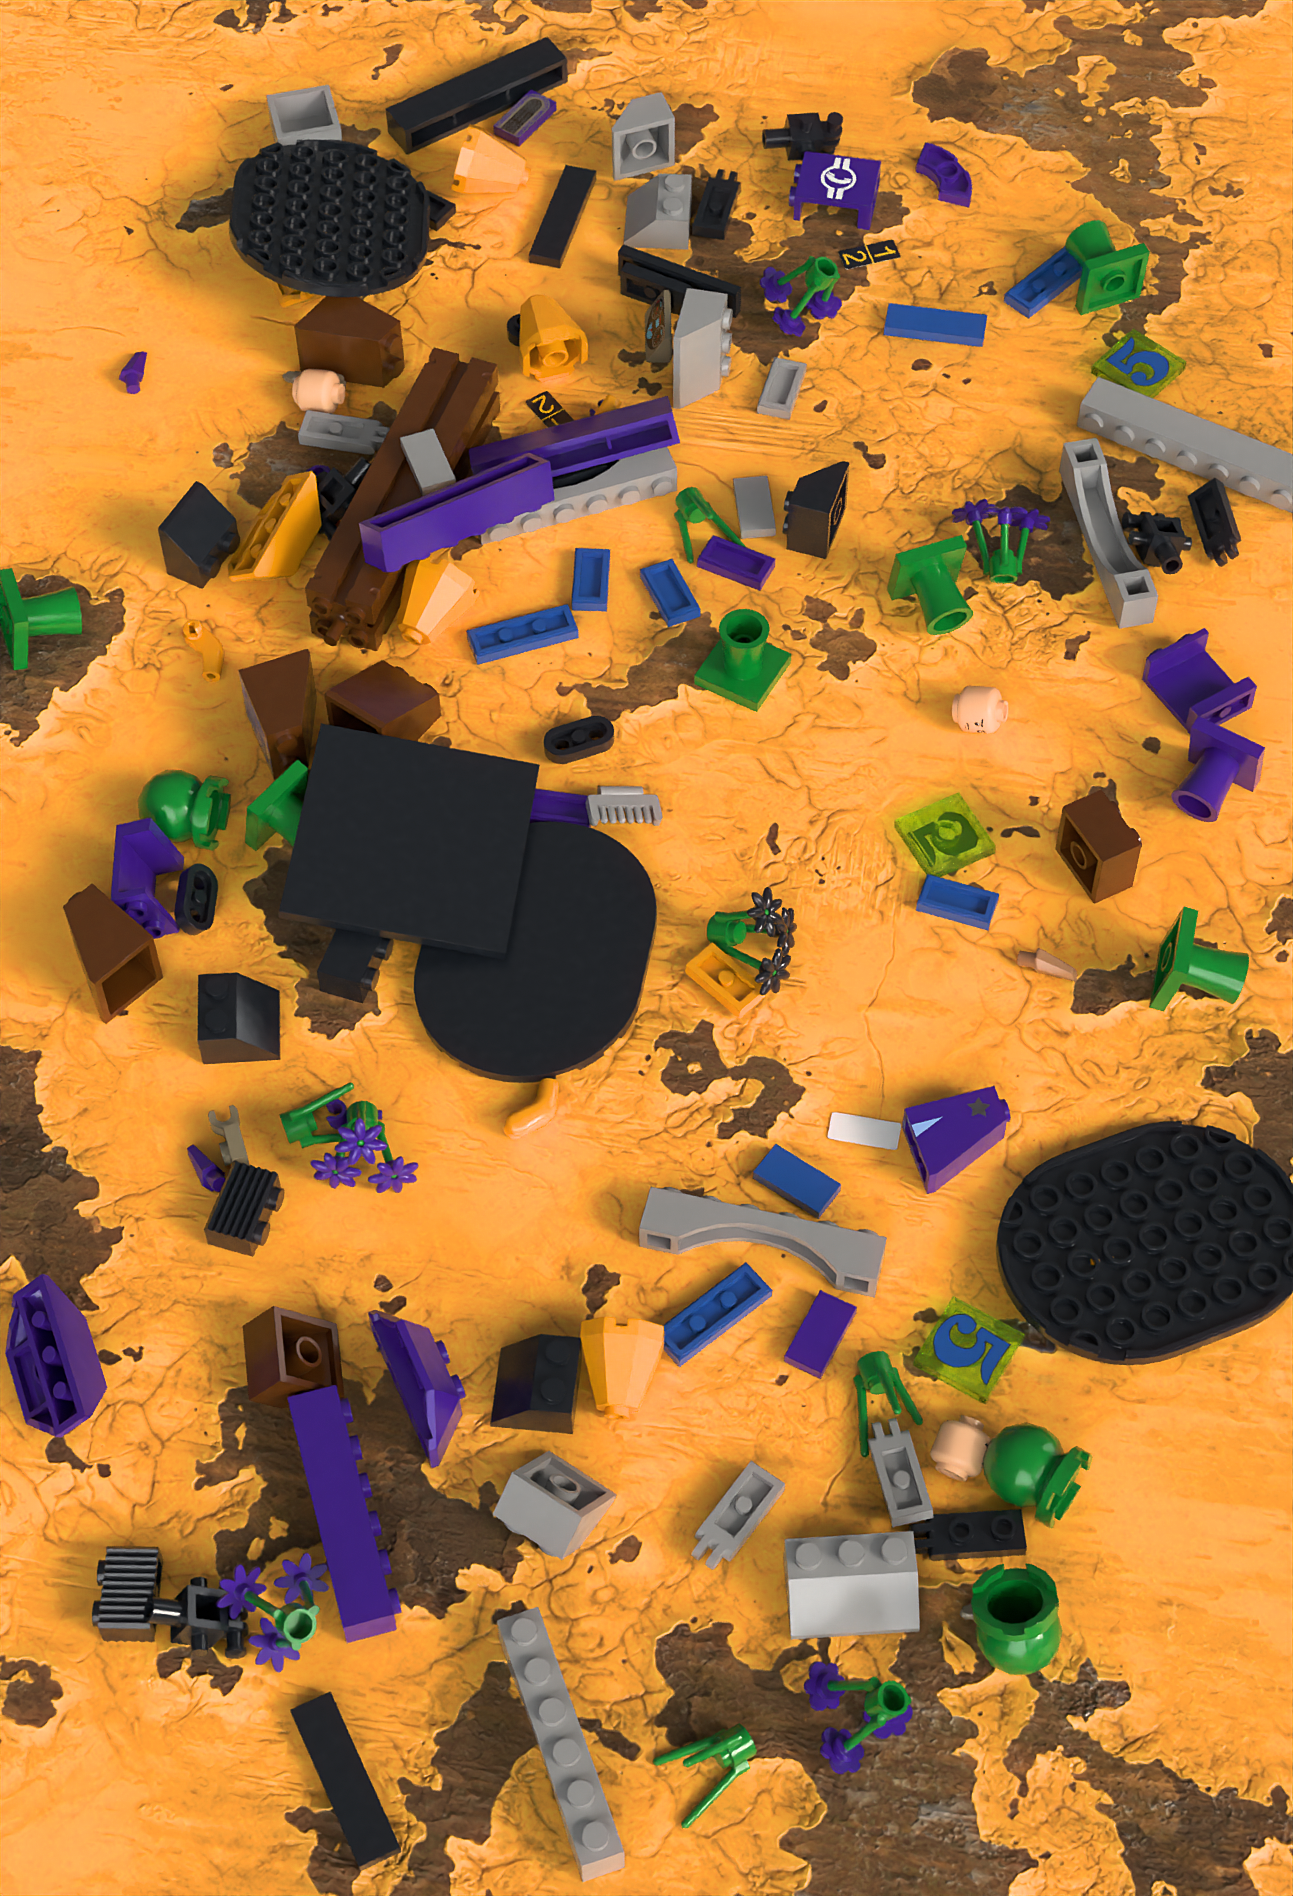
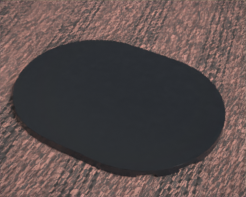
M297 140L296 145L284 146L278 142L260 149L258 155L251 159L246 158L239 166L234 179L229 236L238 255L251 268L281 285L322 296L361 297L375 295L404 285L422 269L426 261L429 243L430 199L421 181L417 182L411 176L409 168L394 158L387 160L378 156L375 149L341 140Z
M567 822L529 823L505 960L421 945L414 975V995L419 1017L434 1045L441 1052L446 1053L450 1058L458 1062L459 1066L465 1070L492 1080L513 1083L540 1082L544 1078L556 1079V1075L576 1068L581 1070L604 1056V1052L618 1038H622L635 1018L642 998L656 935L657 905L654 889L645 868L624 845L595 829Z
M1163 1121L1131 1128L1055 1156L1037 1166L1023 1178L1022 1183L1016 1188L1012 1196L1009 1197L999 1223L996 1240V1257L999 1273L1009 1298L1020 1314L1040 1334L1061 1348L1090 1360L1115 1365H1145L1168 1360L1260 1324L1278 1311L1293 1293V1183L1280 1166L1259 1148L1255 1150L1246 1143L1236 1139V1134L1210 1125H1207L1206 1128L1183 1125L1182 1121Z

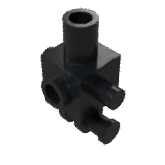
M818 112L787 114L784 128L763 129V148H785L788 160L803 161L805 151L833 155L835 147L840 142L843 130L841 126L843 116L838 112H832L828 115L827 121H820Z
M363 457L354 464L346 475L333 468L329 473L326 471L321 472L316 478V481L319 483L317 491L322 523L318 533L325 534L329 541L337 529L335 524L344 516L371 465Z
M1142 511L1140 515L1125 512L1122 517L1123 529H1138V531H1130L1128 543L1135 546L1143 564L1152 567L1161 566L1163 572L1169 575L1179 572L1183 566L1180 554L1182 550L1189 551L1192 546L1191 537H1186L1181 527L1180 518L1165 517L1163 513H1155L1152 516L1150 512Z
M192 1578L190 1585H187L174 1599L148 1597L144 1607V1621L146 1623L170 1626L171 1643L191 1645V1655L196 1657L207 1655L208 1648H211L221 1638L227 1639L225 1657L239 1659L247 1654L244 1647V1637L249 1634V1625L242 1621L248 1618V1610L242 1606L237 1618L232 1619L229 1615L230 1605L219 1608L216 1605L217 1600L227 1591L208 1588L206 1578Z

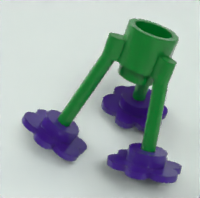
M810 256L804 264L786 275L782 271L776 272L772 267L764 269V277L760 279V285L764 288V295L768 301L774 302L777 300L779 303H784L787 300V296L792 292V286L789 281L806 271L805 284L809 289L793 311L790 309L784 310L780 307H776L773 311V320L779 324L780 329L786 334H794L798 337L803 334L806 326L801 321L799 314L804 307L810 309L811 315L819 320L825 317L833 319L836 317L837 311L840 310L842 301L838 297L833 296L832 292L835 283L840 278V274L836 264L827 257L822 256L815 259L813 256Z
M814 1662L810 1665L809 1679L804 1682V1690L807 1694H810L809 1703L816 1711H823L826 1708H837L839 1706V1697L845 1691L866 1690L867 1692L864 1701L865 1710L863 1712V1719L867 1722L866 1725L853 1735L847 1729L837 1731L832 1727H828L822 1732L821 1736L824 1744L820 1747V1752L823 1757L829 1759L832 1770L838 1774H844L847 1771L855 1773L860 1769L859 1761L864 1756V1749L860 1742L868 1735L873 1733L879 1739H886L891 1734L895 1736L904 1734L906 1730L905 1723L913 1715V1710L910 1706L912 1702L911 1697L908 1696L905 1688L896 1681H886L881 1684L875 1676L867 1680H845L844 1677L838 1675V1667L834 1663H827L825 1665L823 1662Z

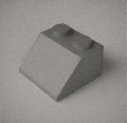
M662 92L631 99L612 127V174L614 181L675 166V117Z
M659 173L627 196L624 245L633 248L688 250L692 204V175Z
M547 1451L511 1473L493 1515L502 1520L510 1531L525 1535L537 1543L544 1553L562 1560L581 1547L613 1504L617 1494L554 1453Z

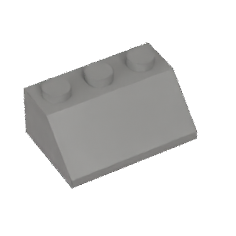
M687 288L673 337V408L681 409L718 391L723 376H729L731 357L726 356V353L729 354L732 333H728L727 330L731 327L733 310L727 308L728 294Z
M913 1531L785 1539L783 1563L791 1640L919 1632L918 1569Z

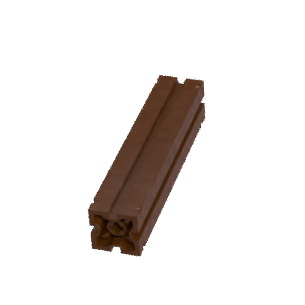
M435 347L431 350L428 356L429 361L423 365L314 570V577L309 579L305 587L307 606L311 607L309 614L311 632L324 638L323 640L326 644L336 646L342 635L346 636L347 641L356 648L378 651L382 643V636L387 633L400 608L405 572L409 563L402 565V568L395 572H383L381 569L365 563L359 523L423 497L401 448V437L434 429L456 482L466 478L471 468L469 449L483 445L492 427V421L496 419L500 412L499 392L494 391L498 384L497 364L471 357L469 363L459 361L458 353Z

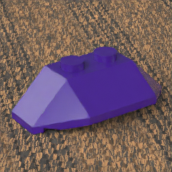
M41 1274L13 1294L11 1307H14V1311L9 1323L5 1355L25 1423L61 1438L92 1416L108 1387L86 1317L48 1275Z
M376 1309L370 1311L368 1316L372 1334L431 1468L437 1467L441 1463L462 1416L460 1399L466 1397L462 1383L457 1374L450 1376L445 1365L450 1363L445 1345L442 1340L434 1341L429 1328Z

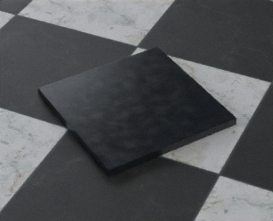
M321 723L278 918L505 960L540 764Z

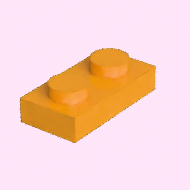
M713 942L685 965V973L738 1019L743 1017L766 997V995H760L762 984L757 983L752 975Z

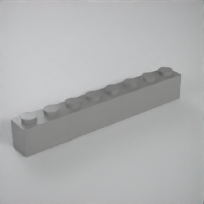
M1097 377L1082 400L1077 427L1211 480L1215 477L1228 488L1273 505L1278 509L1293 513V454L1100 377Z

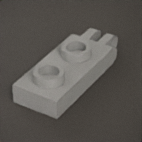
M307 410L298 439L301 445L372 455L375 450H379L390 428L383 427L382 423L377 420Z
M897 1418L888 1419L890 1430L888 1435H884L880 1421L871 1423L874 1438L868 1439V1446L892 1527L933 1518V1508L909 1430L900 1431Z
M750 1461L697 1530L694 1538L699 1542L692 1551L691 1556L699 1561L710 1548L713 1552L705 1563L707 1567L714 1570L723 1558L730 1562L785 1491V1483Z

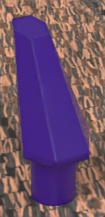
M136 352L121 370L119 380L126 383V389L129 394H136L140 391L139 382H142L147 352Z
M194 1144L188 1147V1156L201 1185L212 1192H220L226 1179L225 1173Z

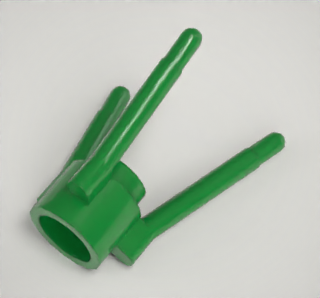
M688 487L676 496L675 503L679 510L674 513V517L679 523L683 546L689 563L694 562L687 521L696 524L705 520L706 517L709 520L712 519L731 542L746 547L717 515L698 488Z
M347 1083L303 1107L300 1106L279 1114L289 1143L299 1141L303 1149L314 1144L340 1142L341 1135L339 1133L312 1136L311 1132L318 1130L312 1112L354 1089V1084Z
M884 1351L871 1352L861 1357L857 1362L860 1374L853 1378L857 1389L859 1442L862 1457L869 1455L866 1390L869 1389L874 1395L885 1393L894 1414L899 1415L902 1410L893 1389L894 1387L917 1425L923 1423L922 1417L900 1379L897 1368L892 1367L889 1355Z
M740 1723L728 1730L723 1728L712 1736L674 1749L653 1759V1764L659 1766L695 1753L683 1760L685 1767H690L714 1756L717 1763L723 1769L727 1766L731 1767V1770L681 1822V1826L684 1829L688 1828L738 1776L750 1770L747 1759L756 1755L757 1750L750 1734Z

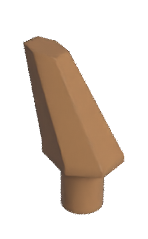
M1040 948L1037 949L1036 953L1019 951L1017 958L1018 966L1032 967L1037 973L1076 982L1078 977L1077 970Z

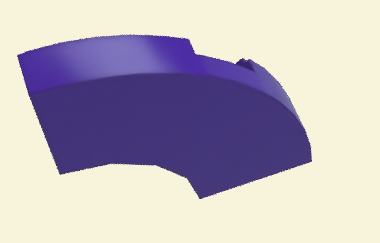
M925 142L916 164V172L927 176L936 184L939 191L938 201L969 207L972 195V181L969 172L964 170L958 163V158L952 153L937 145Z

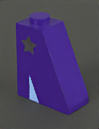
M995 1086L904 1108L902 1129L927 1194L936 1192L1004 1138L1006 1124L1011 1120L1010 1110L1006 1100L999 1099Z

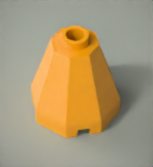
M470 124L466 132L470 135L463 142L451 190L460 193H517L519 186L526 187L531 168L525 167L527 159L484 128Z
M536 294L530 296L521 305L519 360L523 375L530 377V373H532L536 380L545 382L569 376L575 371L573 365L580 360L582 365L588 360V341L584 331L553 298L544 294Z
M431 555L426 559L411 561L405 572L397 626L402 633L401 637L415 646H419L421 643L424 645L434 641L468 611L480 595L478 588L472 590L476 584L472 577L449 561L441 559L438 565L431 563L430 561L433 557Z
M600 1317L581 1321L580 1339L595 1404L598 1410L604 1411V1417L624 1420L629 1418V1413L639 1411L664 1350V1326L634 1318H627V1324L616 1323V1317Z

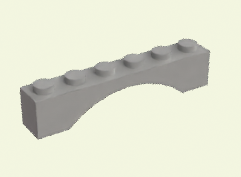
M1091 438L1063 443L1059 472L1118 628L1153 623L1158 593L1149 570L1136 559L1124 536L1113 500L1107 462L1098 439Z
M667 447L623 458L609 470L593 479L576 485L554 489V501L542 505V508L538 511L526 512L516 516L510 523L497 524L490 527L484 534L478 535L481 545L498 542L505 538L534 532L559 523H567L577 518L599 514L613 508L632 505L649 498L664 496L677 491V466Z
M650 1187L639 1226V1247L680 1255L694 1248L719 1242L742 1241L764 1244L784 1250L804 1260L821 1273L836 1290L875 1298L887 1237L879 1236L876 1232L868 1229L851 1230L839 1227L830 1221L814 1222L800 1219L797 1215L788 1212L777 1214L763 1211L751 1204L735 1205L721 1202V1200L713 1196L704 1195L697 1197L683 1194L678 1189L672 1187H664L662 1189Z
M535 1607L497 1620L499 1640L536 1737L582 1882L625 1868L624 1849L539 1608Z

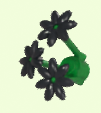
M766 887L762 896L757 892H752L751 897L755 904L753 908L730 913L717 911L707 924V938L710 943L713 942L724 953L759 970L760 974L756 976L755 981L763 983L760 989V995L762 996L766 995L770 989L773 993L777 994L781 987L780 979L786 980L790 977V973L785 970L791 961V956L787 954L790 948H793L795 945L792 933L797 929L796 923H793L795 916L793 908L787 910V908L783 907L782 916L775 912L782 906V900H772V891L769 887ZM753 918L756 923L755 925L745 924L741 920ZM748 932L768 934L769 937L778 938L777 947L779 948L775 950L772 961L768 958H763L761 962L733 948V946L741 944Z

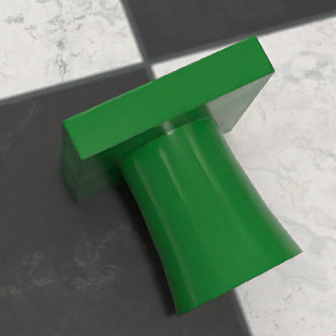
M1100 220L1086 222L1077 227L1068 236L1065 243L1066 251L1082 267L1075 305L1080 315L1140 297L1150 254L1145 243L1117 251L1106 224Z
M962 535L895 555L887 586L891 600H896L917 594L927 632L931 635H942L952 632L965 625L973 616V610L955 584L967 549Z
M12 568L0 570V628L13 670L28 668V637L82 634V615L74 586L38 596L21 598Z
M750 609L734 610L726 614L720 621L719 633L721 638L694 675V684L758 712L790 665L791 653L766 643L770 628L768 621L762 614Z
M296 760L247 807L245 843L255 851L276 832L291 846H294L307 789L309 769L299 760Z
M1184 906L1160 943L1149 1008L1164 1012L1181 984L1192 986L1230 1004H1234L1242 991L1247 976L1249 954L1225 951L1193 943L1198 910Z

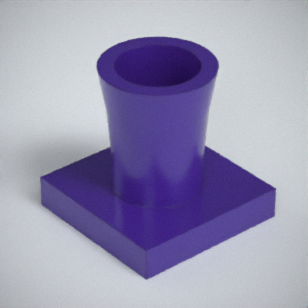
M1198 716L1191 727L1188 761L1195 764V766L1182 783L1172 792L1171 798L1180 810L1197 820L1215 822L1218 819L1222 804L1232 783L1251 792L1255 790L1261 777L1265 747Z

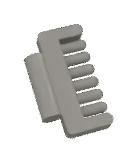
M599 786L597 795H588L585 803L589 822L592 826H597L599 819L603 824L608 822L606 811L608 812L611 824L617 822L615 811L620 824L626 821L624 811L629 824L634 823L633 811L638 824L643 822L641 811H643L644 820L647 824L652 822L654 826H659L663 818L658 796L644 795L642 786Z

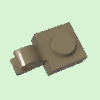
M234 1105L229 1106L231 1117L224 1122L217 1120L214 1110L209 1111L208 1117L212 1131L226 1139L225 1142L219 1143L224 1165H231L236 1160L239 1163L250 1165L239 1127L240 1118L237 1108Z

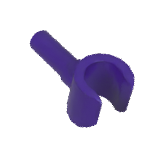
M339 1099L326 1104L330 1113H340L337 1116L326 1117L330 1126L338 1130L339 1127L347 1123L348 1109L345 1103ZM378 1110V1120H382V1110Z

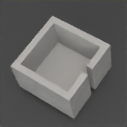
M329 85L266 95L270 125L275 143L279 142L284 146L296 145L297 140L342 141L341 127Z

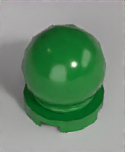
M182 770L162 771L154 775L142 789L138 798L139 818L141 820L151 817L171 842H185L193 838L195 847L214 851L219 846V842L214 840L218 829L226 830L229 818L231 794L224 793L223 786L226 787L229 781L226 778L210 775L202 783L197 776Z
M1025 1422L1007 1426L991 1439L983 1457L984 1475L991 1489L1002 1500L1021 1508L1036 1506L1035 1519L1052 1529L1055 1523L1054 1518L1059 1521L1063 1518L1081 1488L1080 1485L1074 1482L1080 1468L1089 1470L1093 1457L1092 1454L1078 1446L1064 1453L1059 1439L1045 1427Z
M1025 1563L1026 1569H1005L1004 1564L997 1565L985 1571L976 1580L972 1588L971 1608L976 1623L975 1634L978 1647L991 1666L1010 1675H1027L1045 1668L1058 1653L1062 1636V1627L1058 1616L1060 1606L1055 1581L1046 1571Z

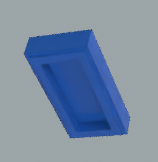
M575 548L572 611L607 612L610 549Z
M673 559L640 569V578L668 627L700 617L701 609Z
M927 874L917 901L916 911L988 931L998 904L999 893Z
M777 1144L773 1146L753 1171V1179L817 1219L821 1217L841 1191V1184Z

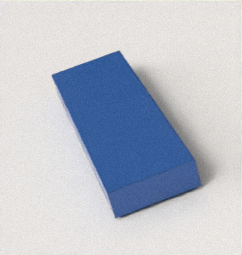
M1064 246L1006 292L1004 302L1029 319L1081 277L1082 267L1066 251Z
M889 303L884 335L983 347L987 315Z
M568 604L466 631L467 640L477 665L579 638V630Z
M745 1262L663 1325L665 1332L664 1351L681 1367L772 1297V1289Z

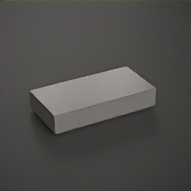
M774 357L757 405V413L790 420L806 374L807 364Z
M434 429L400 438L401 448L422 496L456 483L455 476Z
M768 477L733 478V490L741 539L776 536Z

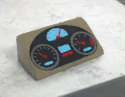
M663 290L645 313V356L648 363H662L672 360L671 293L669 290Z

